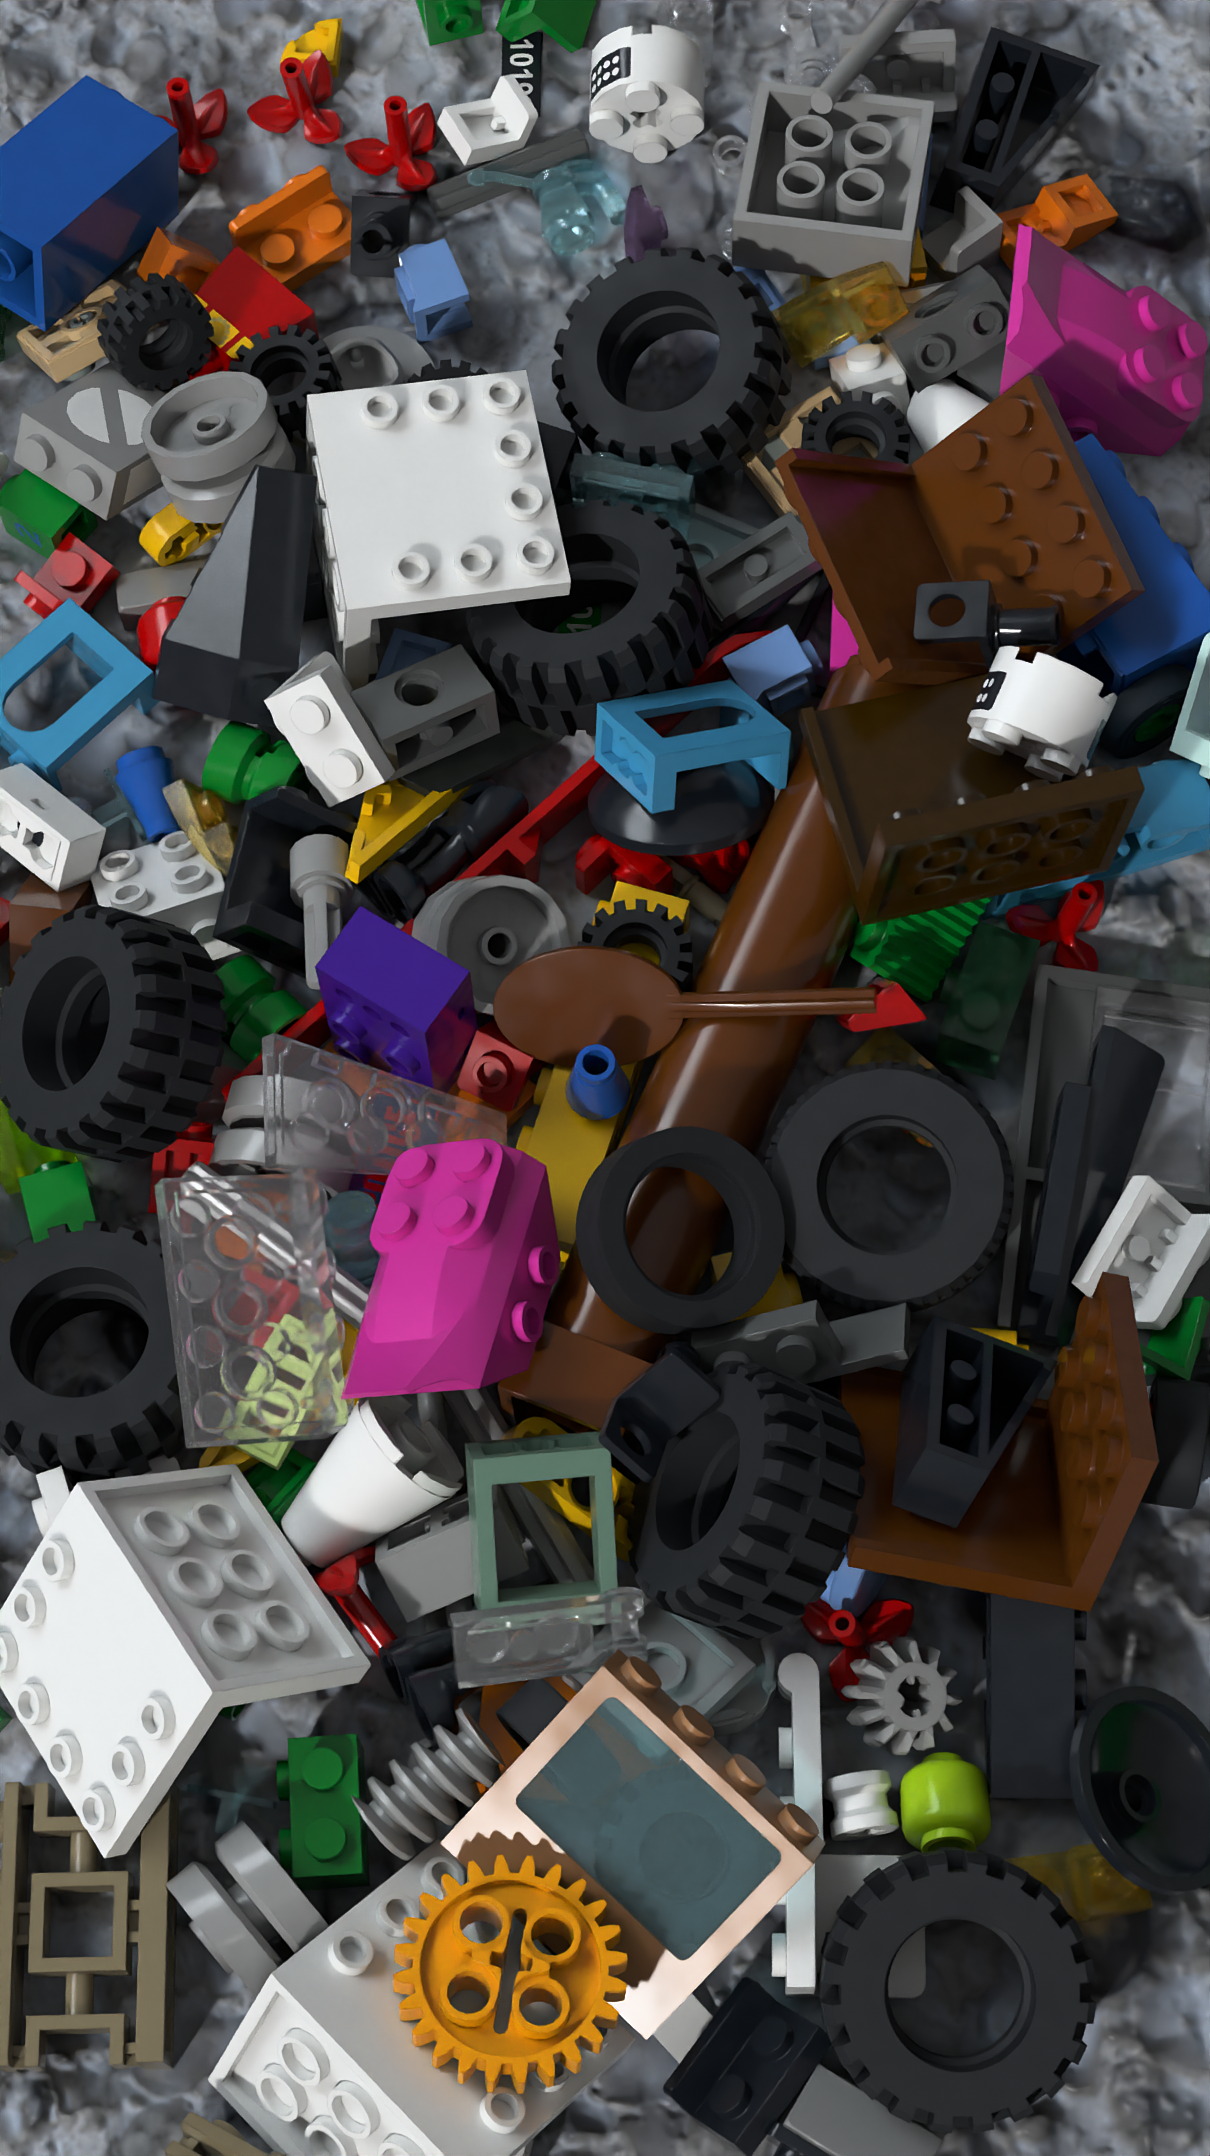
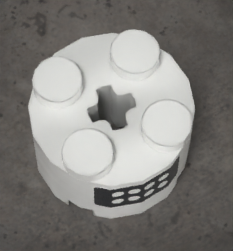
M652 25V34L641 33L633 35V26L620 28L603 37L592 50L589 110V131L591 135L596 139L605 141L610 146L633 153L634 157L643 163L660 162L667 157L668 151L675 150L691 142L704 129L705 67L702 63V51L699 44L684 32L663 25Z
M1000 647L968 717L967 723L972 729L967 740L974 746L995 755H1002L1006 749L1027 759L1024 766L1025 769L1048 781L1059 783L1063 774L1076 776L1077 773L1084 772L1118 697L1115 693L1101 698L1099 694L1104 685L1101 681L1079 668L1052 656L1037 652L1033 663H1028L1015 659L1020 647Z

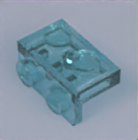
M596 452L592 456L580 453L574 454L569 476L573 496L572 504L575 508L587 506L588 500H606L613 507H617L620 501L642 507L644 514L649 510L668 520L670 527L679 530L688 542L696 509L693 475L685 474L683 470L673 465L659 466L658 464H653L651 467L626 463L623 458L607 452Z

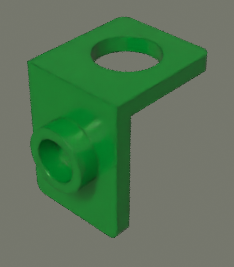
M415 0L429 46L484 33L481 0Z
M1202 1296L1183 1298L1180 1311L1168 1322L1166 1327L1162 1330L1152 1329L1148 1346L1146 1347L1140 1343L1147 1386H1152V1382L1157 1376L1190 1381L1195 1359L1201 1348V1337L1210 1307L1209 1300Z

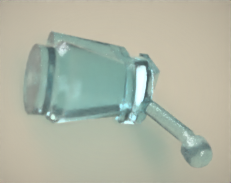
M592 159L564 161L560 166L548 168L540 172L534 179L498 171L484 172L483 168L472 169L467 175V180L472 186H484L485 182L495 181L531 189L534 199L540 205L542 236L550 244L553 252L559 255L577 254L588 248L595 238L593 229L594 216L581 197L595 196L613 225H623L632 218L631 211L607 173L604 171H591L593 166Z
M303 1191L298 1193L294 1197L293 1202L309 1243L363 1285H371L380 1259V1255L373 1248L370 1241L371 1226L377 1211L374 1199L361 1191H346L332 1197L323 1209L319 1196L315 1192Z

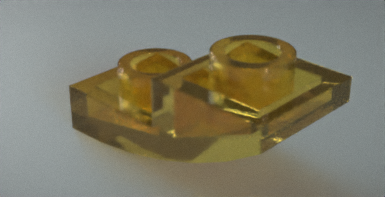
M883 261L858 268L826 281L772 311V314L781 326V333L788 342L793 360L801 368L852 336L859 344H862L910 313L887 265Z
M183 778L161 789L171 812L192 845L211 865L227 877L239 828L226 823L227 814L221 800L210 789L204 791L203 787Z
M1094 1844L1073 1846L1065 1852L1004 1859L1019 1866L1045 1884L1061 1900L1060 1903L1070 1916L1075 1918L1077 1923L1122 1916L1153 1908L1150 1891L1133 1884L1117 1872L1100 1854Z

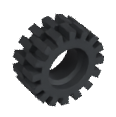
M288 325L287 334L283 335L279 326L268 328L270 338L263 340L258 332L250 337L254 345L251 350L244 345L238 348L236 354L240 362L231 361L228 370L231 372H245L260 379L265 389L283 374L290 372L306 373L302 383L294 390L282 395H269L278 415L277 422L285 432L288 441L293 442V431L297 430L302 439H305L307 395L343 391L344 389L340 382L342 378L323 339L319 340L315 332L307 328L302 335L298 325Z
M852 391L841 392V404L837 405L832 396L822 400V412L814 407L808 414V424L804 423L802 429L801 449L833 453L832 447L839 440L859 437L867 439L877 446L879 452L875 458L876 460L909 464L911 434L909 425L904 426L905 416L900 409L890 414L891 401L882 397L876 406L872 404L873 393L862 391L861 401H853Z
M636 899V909L626 910L625 900L614 902L613 914L608 915L606 910L602 908L595 913V925L593 926L587 922L584 926L582 942L578 941L577 946H602L618 949L629 943L646 944L656 951L661 961L659 966L674 978L681 991H689L693 973L692 941L689 932L684 934V923L677 915L671 920L668 919L667 907L658 903L654 912L647 910V900Z

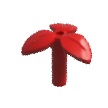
M316 50L303 63L294 57L283 60L280 64V73L290 100L278 95L262 98L248 108L247 114L249 118L260 128L284 134L290 131L300 119L304 120L305 140L314 144H327L339 139L344 129L341 117L334 110L316 108L315 106L325 101L333 93V74L324 53L321 50Z
M181 77L172 78L168 81L166 90L173 121L165 116H154L163 118L171 126L178 129V148H183L178 161L179 168L186 173L195 175L210 172L218 164V152L212 146L201 142V139H209L221 135L228 115V102L225 92L222 88L213 90L193 105L188 81Z
M391 96L384 102L389 145L377 138L354 140L344 146L346 156L360 170L375 176H381L396 166L398 167L396 180L398 187L407 191L426 190L437 181L436 170L431 163L414 158V156L424 154L433 149L437 134L434 112L429 103H423L408 114L406 100L400 96Z
M1094 880L1076 884L1058 900L1057 917L1054 920L1039 906L1023 904L1007 910L1005 913L1006 922L1014 936L1032 949L1045 946L1052 940L1057 943L1052 958L1054 966L1098 972L1099 959L1095 949L1077 938L1076 933L1093 930L1099 923L1105 903L1103 881Z
M375 1545L364 1546L341 1557L325 1571L316 1574L313 1579L324 1595L336 1598L379 1658L378 1649L397 1639V1636L358 1584L359 1568L368 1563L375 1562Z
M820 1598L815 1602L807 1603L805 1606L806 1614L800 1619L810 1636L818 1643L841 1642L845 1646L829 1664L830 1683L834 1692L842 1701L849 1703L857 1700L849 1699L841 1692L847 1685H858L860 1680L854 1674L849 1664L854 1662L855 1659L870 1660V1654L865 1649L868 1644L876 1641H887L892 1646L897 1637H905L914 1617V1607L911 1603L897 1598L876 1601L868 1607L861 1623L851 1612L835 1610L831 1608L829 1603Z

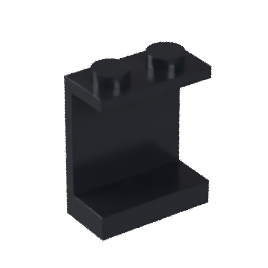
M278 786L247 800L212 937L306 979L304 910L294 903L290 895V850L303 837L313 834H329L339 837L346 842L350 851L359 819L349 813L330 811L309 801V796L305 792L289 786Z

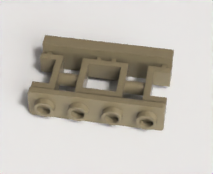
M6 1782L4 1801H0V1843H2V1866L0 1870V2070L4 2072H20V2070L46 2071L47 2035L110 2033L109 2065L115 2069H129V2067H142L145 2070L173 2069L177 1900L165 1884L178 1874L180 1789L173 1782L141 1831L139 1900H134L135 1877L129 1871L97 1872L98 1847L81 1823L79 1816L55 1817L56 1790L49 1782L26 1786L21 1782ZM30 1810H34L33 1832L40 1838L71 1837L70 1871L62 1873H31V1900L27 1902ZM114 1892L112 1956L50 1958L52 1893ZM133 1947H138L136 2043H130L131 2018L125 2013L93 2014L94 1977L132 1976ZM25 1949H29L28 1973L35 1978L66 1977L65 2015L26 2016L25 2045H21Z

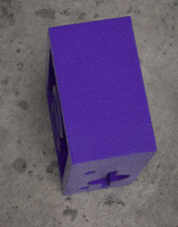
M360 906L315 966L328 1020L327 1023L332 1042L334 1043L333 1048L340 1057L351 1065L364 1069L368 1064L386 1075L387 1083L403 1097L415 1101L422 1097L438 1107L457 1081L478 1030L470 971Z

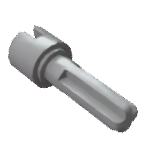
M313 834L303 837L290 850V895L294 903L304 910L306 984L310 989L320 990L315 966L342 931V908L353 897V882L345 877L350 855L348 844L339 837L329 834Z

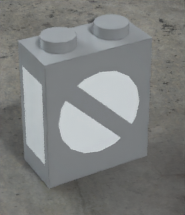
M109 362L22 412L13 460L107 521L164 486L161 481V474L155 467L141 438L143 420L153 405L166 394L156 387L154 391L144 390L140 385L136 388Z

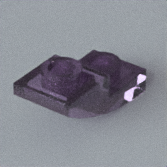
M642 185L630 189L624 218L625 258L631 256L634 262L645 259L646 250L661 248V241L668 239V228L663 211L659 205L650 206Z

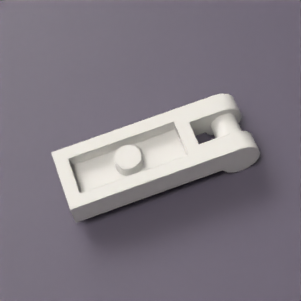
M793 1653L782 1660L777 1677L778 1695L783 1702L791 1706V1727H778L779 1769H792L793 1796H780V1800L785 1805L792 1803L803 1809L816 1823L819 1829L818 1836L824 1841L819 1670L816 1662L807 1654Z

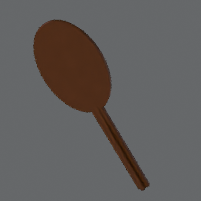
M572 946L538 954L511 970L496 991L493 1013L502 1034L518 1049L544 1062L573 1068L579 1052L586 1046L593 1044L603 1045L610 1049L620 1066L643 1060L661 1050L674 1038L684 1018L877 1013L878 999L875 987L682 992L677 982L667 971L645 957L610 947Z

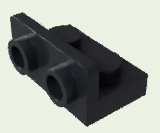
M743 1977L663 2086V2092L699 2126L743 2155L752 2156L770 2131L773 2123L777 2122L829 2050L832 2043L828 2034L820 2026L777 2002L758 1982L749 1977Z

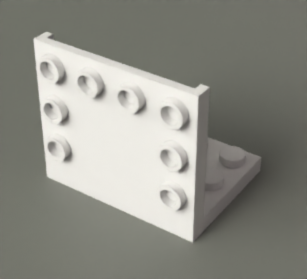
M526 370L307 395L305 473L317 476L312 532L335 658L353 690L367 685L369 674L378 673V658L375 644L380 643L379 618L570 594L571 578Z
M236 1464L77 1482L0 1610V1688L104 1859L128 1852L222 1708L359 1683L371 1666L370 1661Z
M437 1839L270 1974L208 2078V2081L274 2151L286 2156H515L621 2058L635 2041V2038L619 2022L615 2029L596 2026L604 2038L602 2051L597 2054L579 2046L578 2049L582 2059L580 2072L577 2074L573 2073L559 2061L555 2064L554 2086L549 2088L543 2083L536 2071L527 2073V2082L523 2094L517 2093L511 2075L501 2074L494 2092H487L485 2071L478 2069L474 2071L464 2084L458 2083L459 2060L454 2057L437 2069L432 2066V2054L437 2042L434 2040L418 2047L413 2045L412 2031L422 2019L412 2021L400 2020L399 2003L410 1995L393 1991V1974L408 1969L394 1961L395 1945L414 1943L403 1934V1921L405 1917H416L426 1920L419 1909V1896L424 1892L442 1900L444 1897L441 1890V1876L445 1873L453 1877L461 1886L467 1883L468 1869ZM513 1916L505 1970L501 1974L500 1999L493 2027L494 2031L499 2034L505 2033L508 2029L515 1978L519 1971L520 1951L525 1926L515 1916ZM485 1921L473 1922L462 1930L463 1935L475 1943L490 1942L500 1934L496 1927ZM537 1938L533 1941L535 1947L540 1952L552 1955ZM462 1990L455 1993L449 2000L450 2004L457 2011L465 2014L478 2012L487 2005L486 1998L473 1990ZM533 2002L526 2005L521 2011L522 2016L529 2023L537 2026H546L553 2023L559 2017L557 2010L545 2002Z

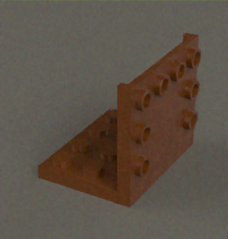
M1026 375L912 464L791 448L775 461L784 482L783 490L789 504L797 511L809 537L808 546L816 561L822 565L834 592L833 602L842 617L847 620L859 647L858 656L866 671L872 675L874 682L939 685L985 675L989 672L978 641L919 644L914 638L917 588L921 584L990 580L997 603H1001L1003 609L1058 605L1061 615L1060 646H1020L1015 659L1031 663L1037 652L1053 657L1145 592V588L1042 376ZM948 598L941 600L932 608L930 620L938 626L947 627L954 625L964 616L965 605L958 599Z
M1102 1272L1092 1297H1083L1076 1316L1075 1338L1071 1347L1063 1346L1058 1354V1363L1054 1372L1055 1384L1048 1400L1035 1399L957 1528L929 1518L918 1517L910 1511L892 1505L902 1372L873 1367L837 1377L838 1400L843 1403L845 1409L851 1414L861 1434L858 1439L864 1447L866 1462L860 1467V1474L865 1479L863 1498L858 1499L855 1511L859 1519L854 1535L849 1534L846 1540L848 1567L933 1582L944 1586H954L1002 1595L1014 1599H1023L1086 1612L1091 1611L1159 1463L1128 1276Z

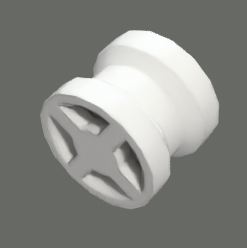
M860 1771L836 1776L822 1782L824 1799L833 1804L835 1815L830 1823L832 1840H858L883 1835L899 1829L897 1812L889 1808L886 1794L891 1788L889 1771Z

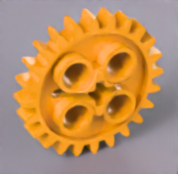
M497 1855L494 1874L484 1876L480 1867L473 1860L469 1861L467 1883L461 1886L453 1877L445 1873L441 1876V1890L444 1897L442 1900L424 1892L419 1896V1909L426 1920L416 1917H405L403 1921V1934L414 1943L395 1945L394 1961L408 1969L393 1974V1991L410 1995L399 2003V2018L401 2021L422 2019L412 2031L413 2045L418 2047L435 2040L437 2044L432 2054V2066L437 2069L445 2065L453 2057L459 2060L458 2083L464 2084L474 2071L478 2069L485 2071L486 2090L490 2093H493L497 2087L501 2074L511 2075L513 2085L518 2094H523L525 2091L527 2073L535 2071L548 2088L554 2086L556 2063L560 2061L567 2069L577 2074L581 2071L582 2064L578 2047L582 2046L591 2052L599 2054L603 2048L604 2038L596 2026L615 2029L618 2024L619 2012L607 2002L625 2000L627 1983L612 1976L626 1971L628 1958L626 1953L608 1950L619 1943L621 1935L620 1926H598L606 1916L607 1903L603 1899L584 1906L582 1902L586 1894L587 1882L582 1878L573 1883L569 1888L564 1889L560 1886L562 1866L559 1864H555L546 1876L541 1878L535 1876L533 1856L525 1858L519 1873H510L504 1856ZM517 1913H523L527 1920L521 1944L519 1971L515 1978L507 2031L499 2034L494 2031L493 2027L500 1999L501 1974L505 1970L513 1916ZM485 1921L496 1927L500 1934L490 1942L475 1943L464 1936L462 1930L473 1922ZM545 1933H556L563 1936L569 1942L570 1948L559 1955H547L540 1952L535 1947L533 1941ZM462 1990H473L486 1998L487 2005L478 2012L465 2014L457 2011L450 2004L449 2000L455 1993ZM533 2002H545L557 2010L559 2017L553 2023L546 2026H537L529 2023L522 2016L521 2011L526 2005Z

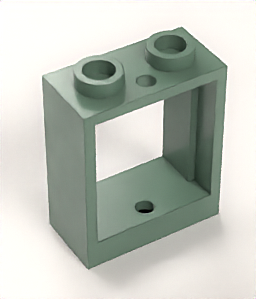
M600 1431L465 1443L474 1602L482 1621L492 1620L494 1625L500 1627H519L532 1623L533 1616L560 1614V1617L566 1620L583 1621L599 1617L602 1609L619 1608L611 1452L599 1442ZM589 1476L594 1580L498 1589L492 1485Z

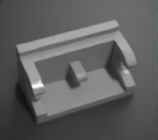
M500 1484L492 1485L497 1583L529 1570L530 1565L522 1543L526 1542L522 1530L503 1495ZM468 1492L427 1510L376 1539L375 1563L407 1623L474 1594Z

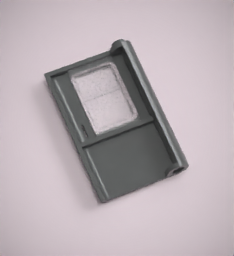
M1037 963L1014 1167V1200L1007 1230L997 1320L998 1329L1017 1331L1057 1098L1066 1081L1086 1085L1093 1042L1102 1025L1118 1028L1160 1053L1165 1060V1066L1121 1195L1132 1176L1149 1175L1191 1214H1210V988ZM1210 1257L1198 1269L1182 1298L1202 1296L1210 1301ZM1210 1307L1201 1337V1348L1194 1365L1210 1367ZM1074 1329L1070 1344L1068 1346L1072 1345V1342L1076 1335V1329ZM1137 1329L1139 1343L1147 1347L1152 1329Z

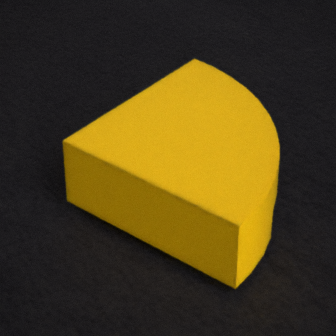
M342 18L319 21L314 24V29L306 32L296 41L294 39L291 40L283 51L280 64L289 57L297 58L303 63L314 51L321 50L330 64L333 77H338L344 34Z

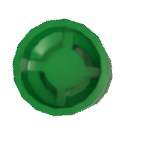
M230 721L221 730L211 747L203 769L202 787L205 792L237 806L278 786L294 787L308 795L312 784L306 775L303 764L289 742L279 740L274 745H271L269 733L243 722Z
M246 954L236 957L215 973L223 984L225 998L220 1001L221 1009L227 1014V1032L221 1033V1039L231 1038L230 1048L248 1065L309 1011L289 991L282 989L275 992L273 988L276 978L253 956Z

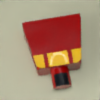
M236 246L194 294L211 317L209 322L214 327V336L207 338L212 344L209 354L201 353L199 357L204 363L198 370L191 367L187 371L190 378L185 380V382L199 376L216 373L217 371H229L228 368L231 361L240 362L236 354L238 348L244 345L251 350L254 345L250 337L258 332L263 340L270 338L268 329L270 327L279 326L282 334L286 335L288 325H298L302 335L308 328L315 332L319 339L314 311Z

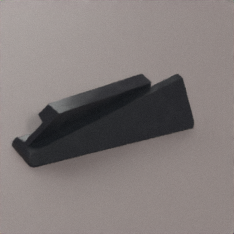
M1102 1025L1092 1046L1086 1085L1066 1081L1057 1098L1016 1331L1017 1339L1057 1347L1070 1344L1076 1325L1077 1311L1081 1300L1086 1296L1071 1282L1119 1201L1165 1066V1060L1160 1053L1116 1027Z

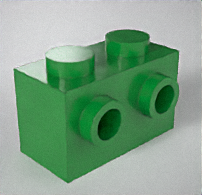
M357 1733L288 1738V1759H277L276 1767L279 1801L290 1800L291 1828H280L281 1867L284 1871L292 1870L293 1879L301 1891L370 1886L367 1823L351 1798V1795L366 1803L364 1748Z

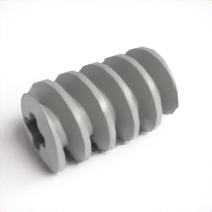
M462 1707L455 1711L461 1729L460 1733L455 1735L441 1725H436L433 1730L439 1747L437 1751L432 1752L416 1741L411 1745L417 1764L414 1769L411 1770L396 1759H393L389 1762L395 1782L391 1787L371 1776L367 1779L373 1801L367 1805L351 1795L356 1808L375 1836L390 1852L403 1860L408 1861L416 1853L411 1834L424 1842L431 1843L438 1836L433 1816L445 1824L453 1826L460 1818L455 1798L472 1808L481 1799L476 1781L490 1789L502 1776L499 1763L505 1766V1763L500 1753L477 1722Z

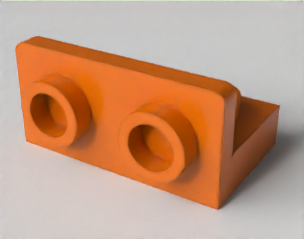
M323 165L315 167L306 174L296 175L285 184L284 188L258 204H251L244 208L228 225L233 249L238 246L291 292L351 254L352 213L333 192L330 173Z

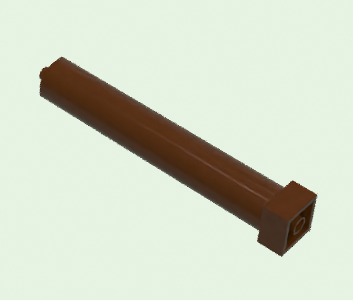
M853 655L849 657L846 666L837 669L833 673L816 711L934 685L874 682L872 675L861 664L859 656ZM804 739L787 774L786 788L780 789L765 826L759 835L688 992L830 988L860 918ZM818 1015L684 1018L674 1038L662 1048L617 1149L663 1129L693 1126L706 1128L728 1136L756 1157ZM674 1167L655 1169L639 1183L628 1205L626 1234L634 1259L642 1271L657 1285L674 1293L695 1295L729 1219V1209L719 1192L707 1180L696 1173ZM575 1239L550 1294L552 1302L545 1311L542 1335L536 1342L529 1370L500 1380L497 1386L503 1418L510 1426L514 1427L531 1417H543L557 1424L568 1434L601 1432L612 1399L657 1361L659 1351L661 1349L666 1351V1344L674 1342L677 1334H662L644 1330L614 1313L601 1300L588 1281L579 1258ZM621 1427L623 1439L635 1451L639 1439L628 1429ZM611 1453V1466L625 1473L627 1467Z

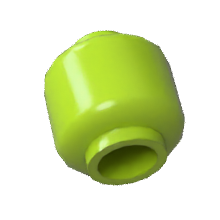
M937 1752L926 1756L921 1764L914 1766L904 1774L900 1782L899 1791L902 1830L908 1843L921 1850L922 1853L936 1851L938 1847H959L962 1850L976 1851L977 1847L987 1840L992 1830L988 1781L981 1769L972 1763L963 1761L955 1753Z

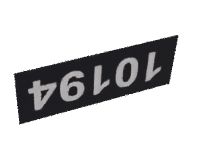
M542 32L531 33L515 42H510L502 36V76L512 74L525 94L531 99L533 106L538 112V117H540Z

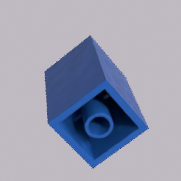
M86 75L0 147V304L46 332L152 238L157 226L164 228L178 216V129L171 126L163 118L154 116L124 98L118 91L110 89Z

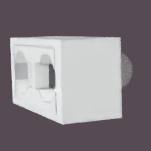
M23 763L0 770V847L56 892L91 880L90 876L95 873L106 828L93 819L94 811L90 802L80 796L66 798Z

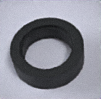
M679 1126L663 1129L632 1141L612 1152L601 1162L589 1178L579 1202L576 1216V1243L579 1258L588 1281L601 1300L614 1313L644 1330L662 1334H685L734 1320L760 1301L773 1283L780 1267L785 1245V1223L782 1205L771 1178L760 1162L746 1148L728 1136L713 1130L693 1126ZM674 1167L696 1173L707 1180L719 1192L729 1209L734 1228V1246L730 1262L717 1283L700 1295L678 1294L657 1285L642 1271L630 1250L626 1234L628 1205L639 1183L657 1168Z

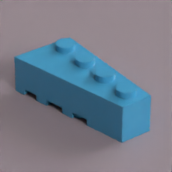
M1187 758L1180 760L1164 759L1150 766L1138 768L1145 790L1108 871L993 896L992 901L986 904L985 912L981 914L982 920L1005 914L1007 910L1014 906L1023 904L1034 905L1062 896L1080 882L1102 880L1104 883L1209 850L1210 787L1206 778L1199 774L1200 764Z

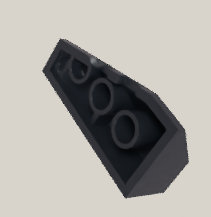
M255 464L220 528L221 536L203 569L199 567L190 584L192 589L176 619H171L162 635L151 693L153 699L225 720L277 728L264 700L298 671L317 476Z

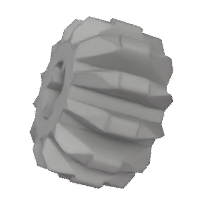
M897 1637L892 1646L887 1641L872 1643L869 1645L870 1660L855 1659L854 1662L849 1664L854 1674L860 1680L858 1685H847L841 1690L845 1697L857 1699L858 1706L850 1712L846 1720L851 1725H866L863 1741L867 1745L881 1747L886 1744L890 1754L907 1755L912 1746L916 1750L922 1751L935 1747L934 1731L948 1733L949 1730L954 1728L944 1711L946 1707L957 1706L963 1700L955 1693H947L946 1685L953 1680L958 1672L950 1666L937 1667L941 1650H938L933 1645H923L918 1648L914 1638Z

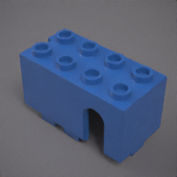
M1093 433L1074 443L1145 588L1144 593L1055 654L1059 660L1073 665L1101 681L1104 685L1099 696L1103 698L1112 693L1118 696L1127 687L1145 675L1165 666L1178 664L1186 667L1193 674L1202 641L1210 632V589L1207 590L1194 573L1193 562L1183 545L1179 542L1172 543L1161 528L1158 513L1152 502L1145 496L1139 497L1128 483L1124 466L1119 457L1112 450L1105 451Z

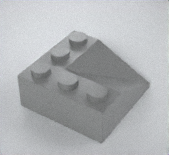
M759 80L733 216L732 266L908 287L935 101L846 91L829 113L819 114L813 110L810 103L811 96L819 87Z

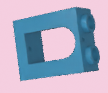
M69 597L0 659V745L11 754L8 757L10 764L14 766L23 763L60 792L63 789L56 771L131 704L145 715L160 702L151 697L154 673ZM64 644L103 678L56 722L43 730L34 732L22 731L10 725L5 718V703L12 691Z
M731 679L597 703L594 760L651 814L674 810L677 772L745 760L778 790L786 788L788 763L792 760L794 752L791 731ZM721 706L719 728L662 738L643 720Z

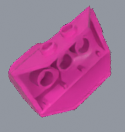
M1019 223L1011 280L1013 283L999 395H1002L1028 374L1042 376L1074 442L1093 433L1105 451L1112 450L1118 453L1161 457L1181 439L1190 423L1199 416L1203 401L1205 353L1208 348L1204 329L1198 322L1193 321L1187 314L1152 288L1143 285L1124 291L1106 277L1046 239L1034 228L1026 227Z
M484 1138L423 1145L403 1152L396 1159L388 1175L371 1226L370 1241L373 1248L380 1255V1259L358 1331L341 1399L479 1389L529 1370L536 1342L542 1335L543 1318L552 1287L559 1276L561 1257L546 1165L521 1150L501 1145L493 1139Z

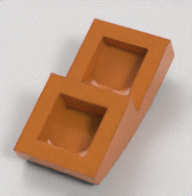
M1088 174L1052 183L1042 187L1034 203L996 214L1003 221L999 255L1012 271L1019 223L1026 227L1034 228L1046 239L1068 252L1114 224L1119 215Z

